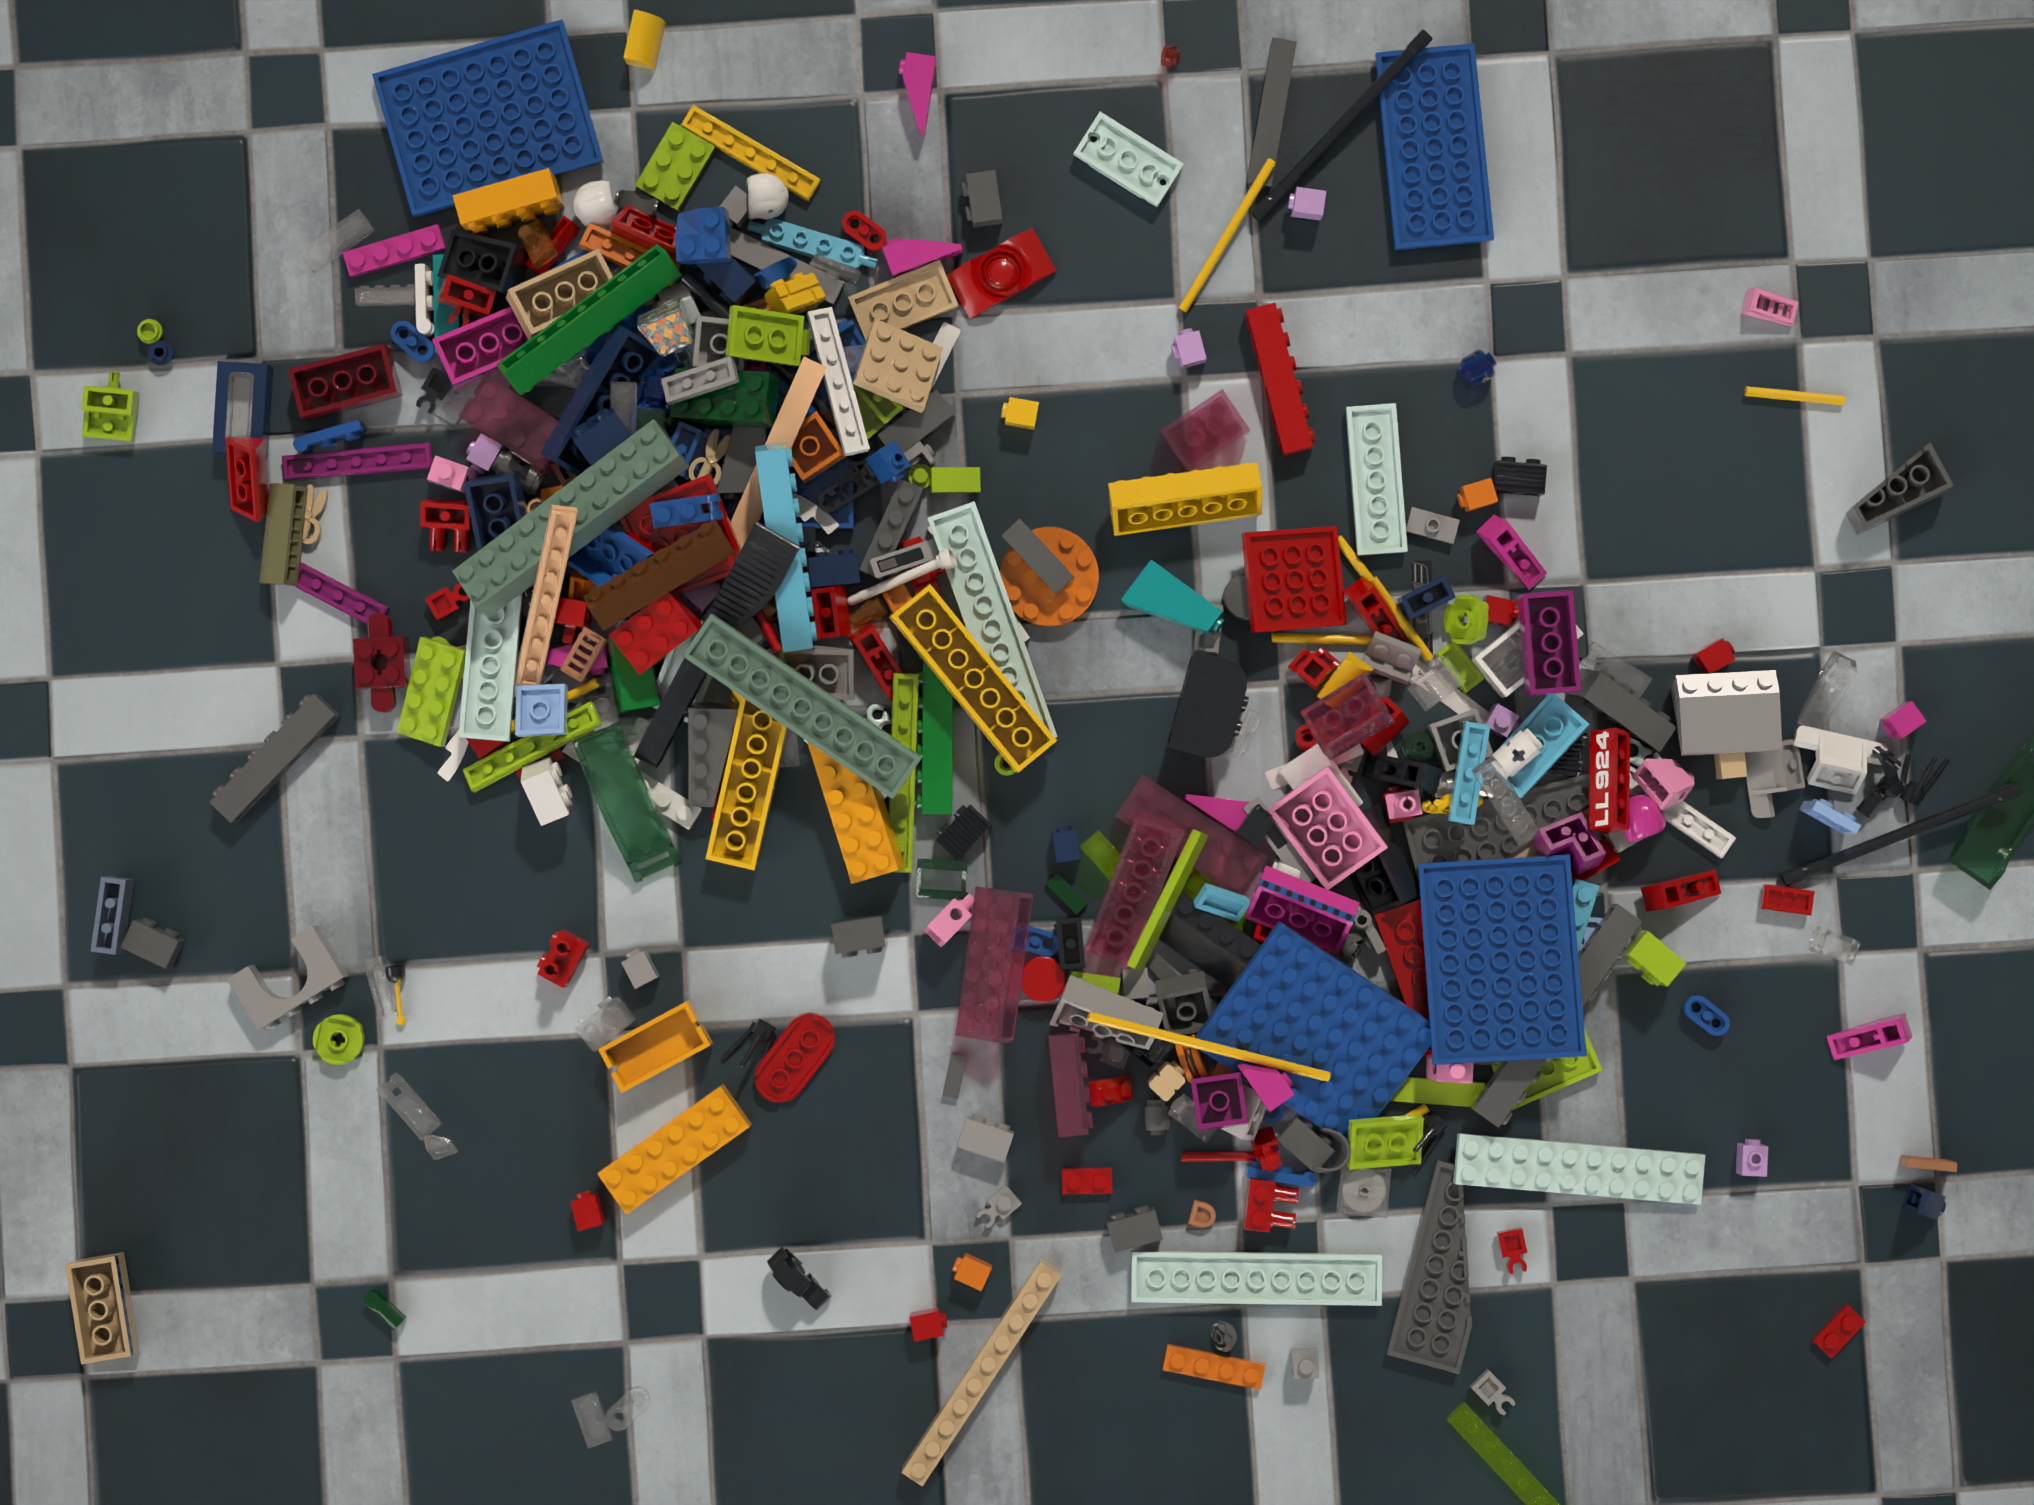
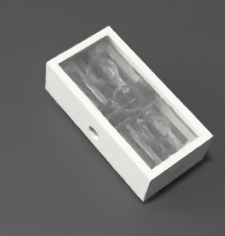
M1519 621L1471 659L1501 698L1507 697L1524 683ZM1576 625L1577 639H1579L1584 633Z

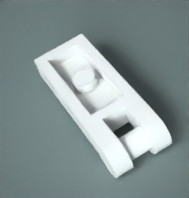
M415 264L416 327L424 336L432 337L434 335V324L431 323V311L434 310V297L430 295V286H433V271H430L426 264Z

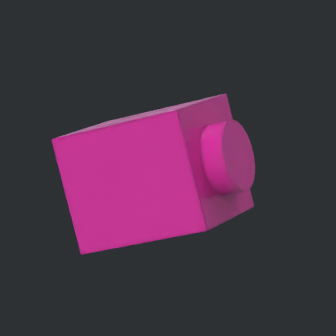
M1913 701L1902 703L1881 718V721L1884 723L1882 726L1889 737H1894V739L1904 738L1926 722Z

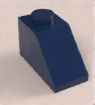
M1910 1184L1902 1207L1938 1220L1939 1215L1941 1216L1945 1211L1946 1196Z

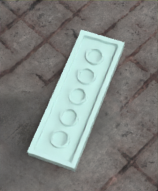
M1396 403L1346 407L1357 556L1408 552Z
M523 593L489 618L476 609L470 600L458 734L460 738L510 742Z

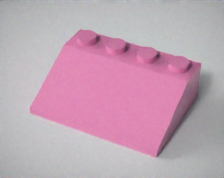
M1329 766L1272 804L1267 810L1327 890L1388 848Z

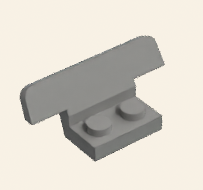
M1794 739L1782 741L1781 751L1745 752L1746 780L1753 816L1757 818L1775 817L1772 793L1805 788L1799 747L1793 746Z

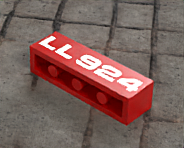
M1618 728L1590 731L1589 829L1601 833L1628 831L1630 813V732Z

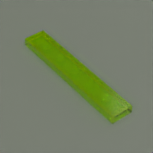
M1464 1401L1446 1417L1447 1421L1526 1505H1561Z

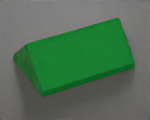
M608 638L606 649L617 714L659 706L661 702L654 665L639 675L612 639Z

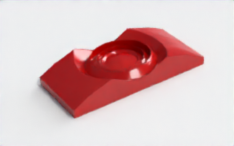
M1031 228L1007 239L985 254L969 260L946 276L969 319H972L1054 274L1056 269L1035 231Z

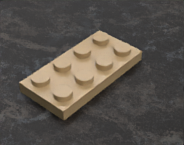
M940 260L848 297L865 340H867L871 324L875 318L903 330L959 307Z

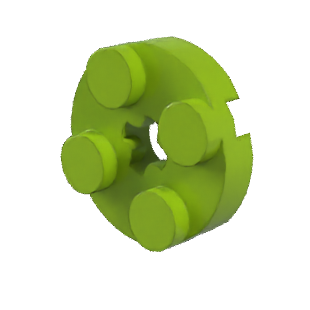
M1458 595L1454 598L1456 600L1453 604L1447 606L1444 613L1443 622L1446 633H1450V636L1453 638L1451 640L1457 644L1471 645L1477 641H1482L1487 634L1488 604L1474 595ZM1468 615V623L1466 624L1463 622V619Z
M336 1014L325 1018L317 1025L313 1034L315 1050H317L325 1062L334 1065H341L355 1060L363 1050L365 1043L363 1026L351 1016ZM342 1033L345 1043L336 1046L337 1043L333 1040V1036Z

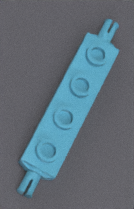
M768 219L764 225L750 220L748 225V231L761 234L762 243L853 271H857L861 265L876 269L878 259L864 255L863 245L778 219Z

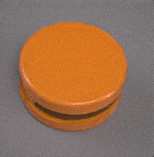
M1193 1033L1188 1036L1195 1038L1196 1034ZM1175 1044L1181 1067L1185 1071L1184 1075L1189 1083H1191V1079L1209 1077V1069L1204 1052L1199 1049Z

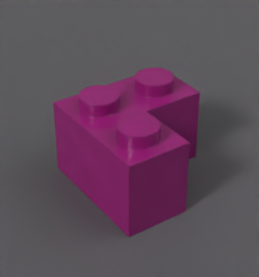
M1582 812L1538 829L1531 842L1539 856L1570 855V863L1577 875L1599 867L1606 855L1593 830L1589 829V824Z

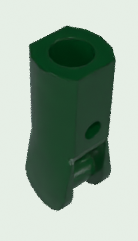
M373 1289L364 1296V1304L393 1330L406 1319L407 1316L379 1290Z

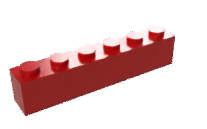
M1275 302L1247 309L1245 318L1281 456L1284 457L1311 450L1313 447L1312 443L1316 442L1313 429L1308 428L1306 419L1309 418L1307 405L1301 402L1300 395L1303 394L1300 380L1295 379L1294 371L1297 370L1294 356H1289L1287 348L1290 347L1289 335L1287 332L1283 333L1281 323H1284L1282 309H1277Z

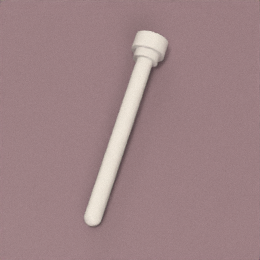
M951 548L942 550L936 556V559L853 594L847 598V602L852 606L936 569L949 570L957 566L955 554Z

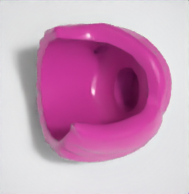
M1636 795L1630 798L1629 830L1624 831L1627 842H1635L1653 836L1665 828L1666 818L1664 811L1655 804L1652 798L1647 795Z

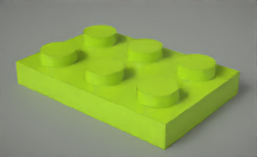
M672 122L637 180L635 187L679 212L715 152L716 147Z
M737 305L730 306L726 357L731 356L739 359L799 367L804 316Z
M1421 1114L1349 1120L1348 1143L1351 1153L1346 1166L1349 1170L1421 1164L1422 1147L1416 1153L1413 1152V1148L1423 1138L1424 1118Z

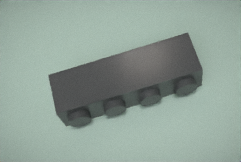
M899 480L860 566V572L879 581L885 579L886 576L875 577L870 560L899 549L900 543L923 496V488L905 480Z

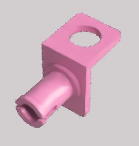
M1419 790L1385 796L1389 819L1423 814Z

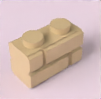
M1174 1060L1171 1063L1164 1061L1157 1068L1158 1072L1154 1071L1147 1079L1149 1087L1164 1101H1168L1175 1094L1174 1090H1178L1185 1083L1183 1076L1185 1071Z

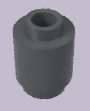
M1163 1099L1147 1100V1106H1145V1130L1151 1131V1135H1166L1165 1130H1170V1106Z

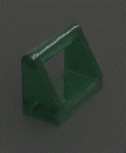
M918 858L916 898L953 900L955 898L959 901L966 894L968 861ZM923 869L962 871L961 891L922 888Z

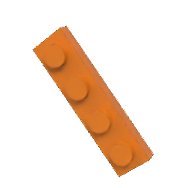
M589 223L579 243V247L588 252L599 249L604 259L623 268H626L648 251V249L592 223ZM673 261L677 269L680 270L681 264Z
M1167 1344L1162 1369L1261 1390L1266 1365L1265 1363Z

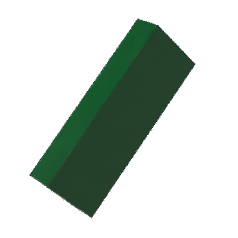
M1058 873L1046 883L1076 915L1088 904Z

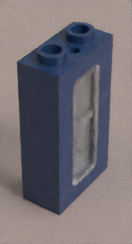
M217 362L212 451L219 453L221 458H227L225 439L227 437L265 438L266 456H268L274 369L269 364Z

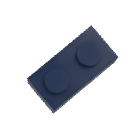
M613 407L608 410L607 408L600 410L595 414L594 420L588 424H580L573 430L574 434L571 435L573 442L590 465L600 460L632 436Z
M852 549L839 550L838 555L828 556V552L813 553V557L808 558L811 589L862 585L858 553H853Z
M1444 575L1396 600L1404 616L1410 621L1456 598Z

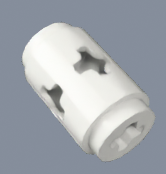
M1526 728L1523 732L1520 730L1506 744L1492 754L1493 758L1489 762L1504 779H1507L1509 776L1513 777L1527 763L1540 754L1539 750L1544 746ZM1515 749L1518 751L1520 755L1517 759L1514 757V754L1512 753Z

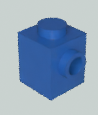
M895 440L865 459L881 484L889 479L894 483L905 476L903 470L911 466Z

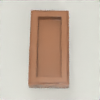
M1909 1155L1900 1156L1899 1165L1909 1168L1957 1172L1958 1164L1948 1159Z

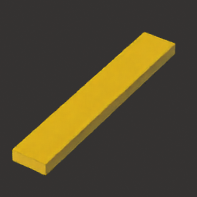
M692 105L680 125L760 174L766 173L777 176L785 184L787 190L807 202L810 201L821 182V179L695 105Z

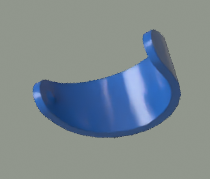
M792 256L784 258L757 272L753 277L763 290L767 291L771 289L770 284L788 277L797 267V261Z

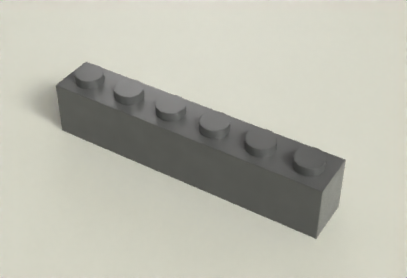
M313 694L312 696L307 695L299 703L300 708L294 714L290 713L282 720L283 726L277 732L272 731L264 739L265 745L260 750L255 749L247 757L248 762L242 768L238 767L230 774L231 780L225 786H219L212 793L214 798L209 803L230 823H238L340 717V714L320 695Z

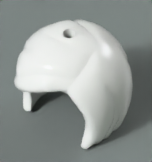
M762 173L747 178L746 193L748 194L749 220L755 218L772 219L783 213L787 207L789 195L785 184L777 176Z
M589 182L582 185L576 192L573 199V210L577 218L585 226L588 227L589 223H592L599 227H607L611 225L612 220L617 216L611 196L610 182Z

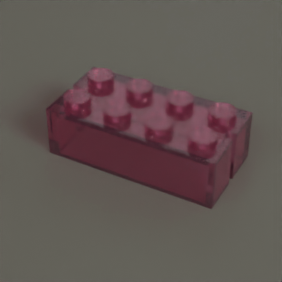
M485 374L473 393L477 396L474 400L470 397L458 417L545 473H548L550 466L554 462L540 455V452L557 425L558 420Z
M1076 1031L1048 1033L1058 1137L1088 1135V1128H1093L1091 1110L1086 1111V1103H1090V1093L1088 1085L1084 1086L1083 1078L1088 1077L1086 1060L1081 1061V1053L1085 1052L1084 1037L1079 1036V1033Z

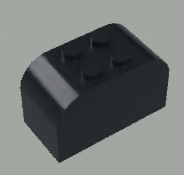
M1196 650L1191 653L1166 749L1202 759H1209L1223 754L1230 747L1234 736H1239L1242 721L1238 719L1240 712L1246 710L1249 697L1245 696L1247 678L1243 669L1237 663Z

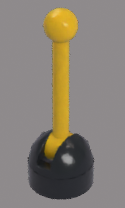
M405 965L385 967L386 977L395 985L398 1013L396 1023L404 1025L406 1018L403 1016L399 983L406 976Z

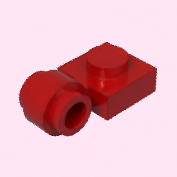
M1271 1126L1258 1130L1255 1139L1250 1140L1255 1157H1259L1263 1171L1277 1170L1278 1166H1282L1273 1128Z

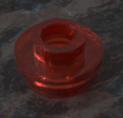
M1175 44L1165 45L1161 54V65L1172 70L1174 65L1177 66L1180 60V51L1177 50Z

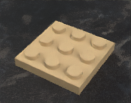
M875 318L871 324L853 384L922 413L926 406L943 347Z

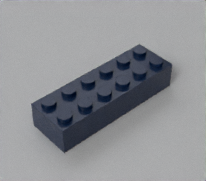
M616 324L607 335L540 455L576 476H579L592 465L589 464L571 438V435L574 434L573 430L582 423H590L595 419V414L604 408L608 410L613 407L625 424L663 359L664 353L632 331Z

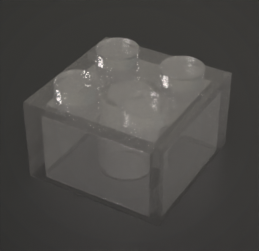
M1440 655L1428 663L1430 668L1422 674L1419 670L1408 680L1410 684L1407 685V689L1425 712L1466 682L1448 656L1444 658Z

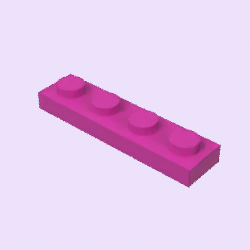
M436 224L343 252L349 276L353 278L444 251L446 246L440 226Z

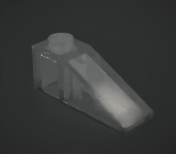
M1833 650L1820 671L1797 719V723L1822 730L1857 674L1855 660Z

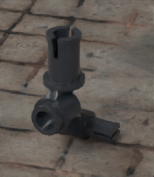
M1880 746L1874 747L1880 753L1873 749L1872 754L1879 758L1885 776L1879 780L1877 786L1869 787V793L1856 807L1859 812L1868 818L1882 800L1885 801L1887 797H1898L1902 792V786L1897 770L1900 768L1895 765L1897 764L1901 767L1902 763L1895 758L1891 751H1885Z

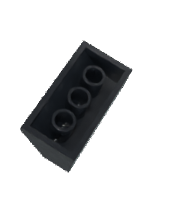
M1380 803L1366 808L1362 812L1388 848L1349 875L1364 909L1371 916L1402 905L1420 895L1418 885Z
M1182 890L1158 940L1230 989L1261 945L1220 916L1195 908L1193 902L1195 899Z

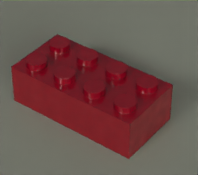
M386 344L287 369L300 418L307 422L403 396L391 348Z

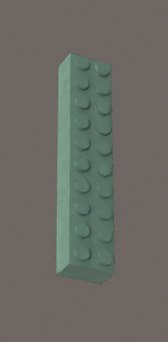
M653 419L452 572L476 609L489 618L535 584L551 504L576 507L578 510L568 555L569 558L690 466L666 431Z

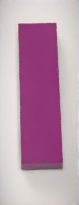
M300 562L298 585L296 588L367 624L368 618L372 614L383 613L387 615L389 607Z

